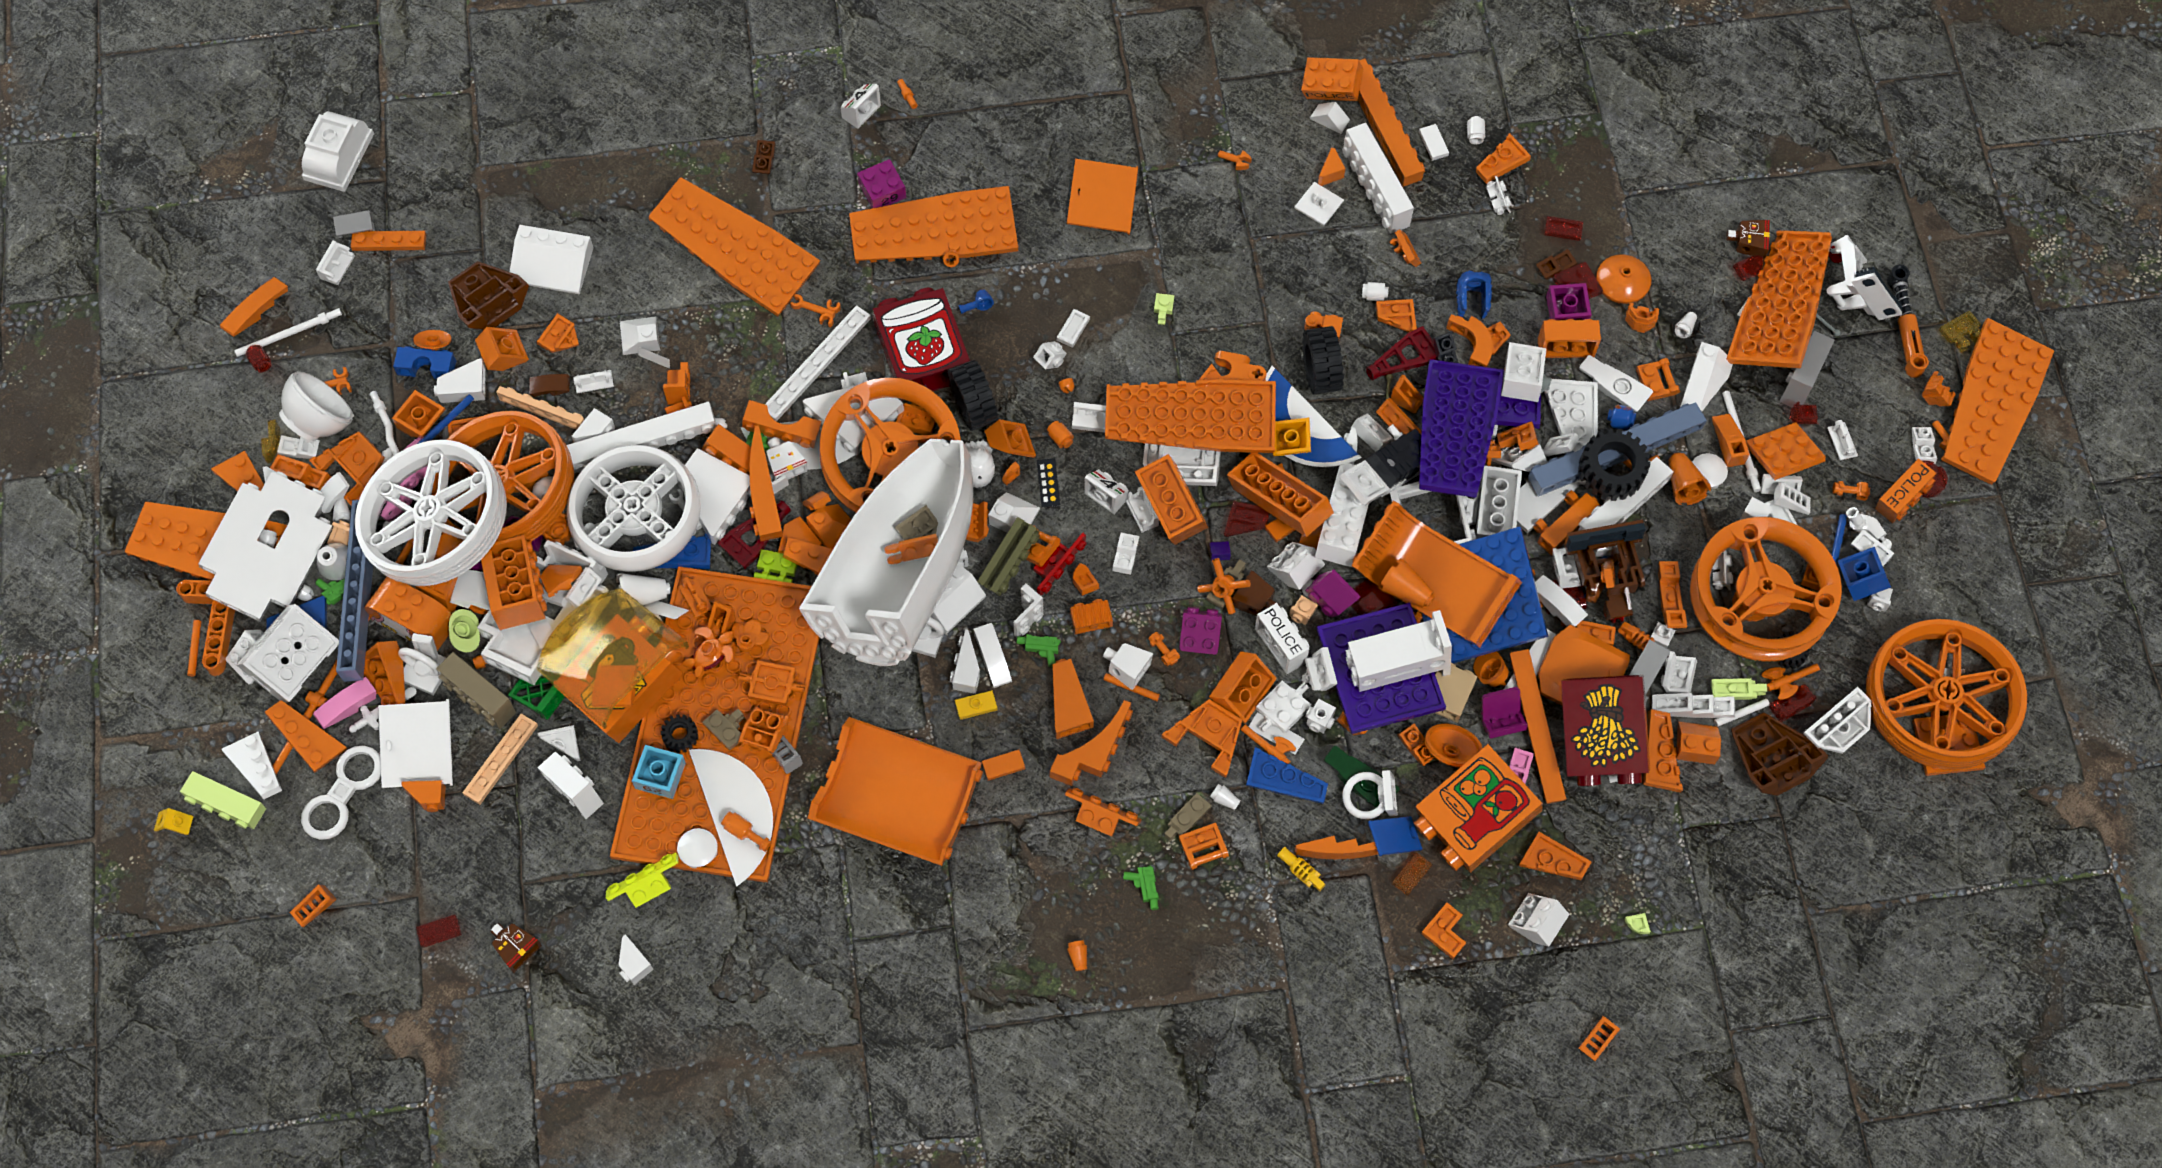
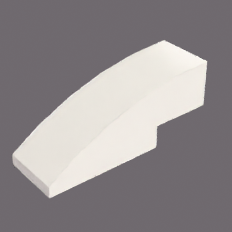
M1542 575L1535 581L1539 600L1553 616L1557 615L1566 627L1569 625L1575 627L1588 616L1570 595L1546 576Z
M989 623L974 628V636L993 687L996 688L1012 682L993 624Z

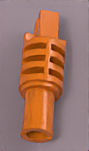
M1625 621L1618 630L1629 643H1633L1634 646L1642 649V651L1649 639L1655 642L1653 637L1650 638V635H1646L1644 631H1640L1638 627L1632 626Z

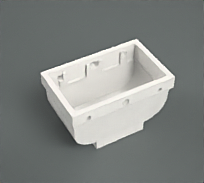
M326 111L323 115L319 114L304 143L306 149L302 158L303 179L345 192L374 135L373 130L368 128L364 121L329 111Z

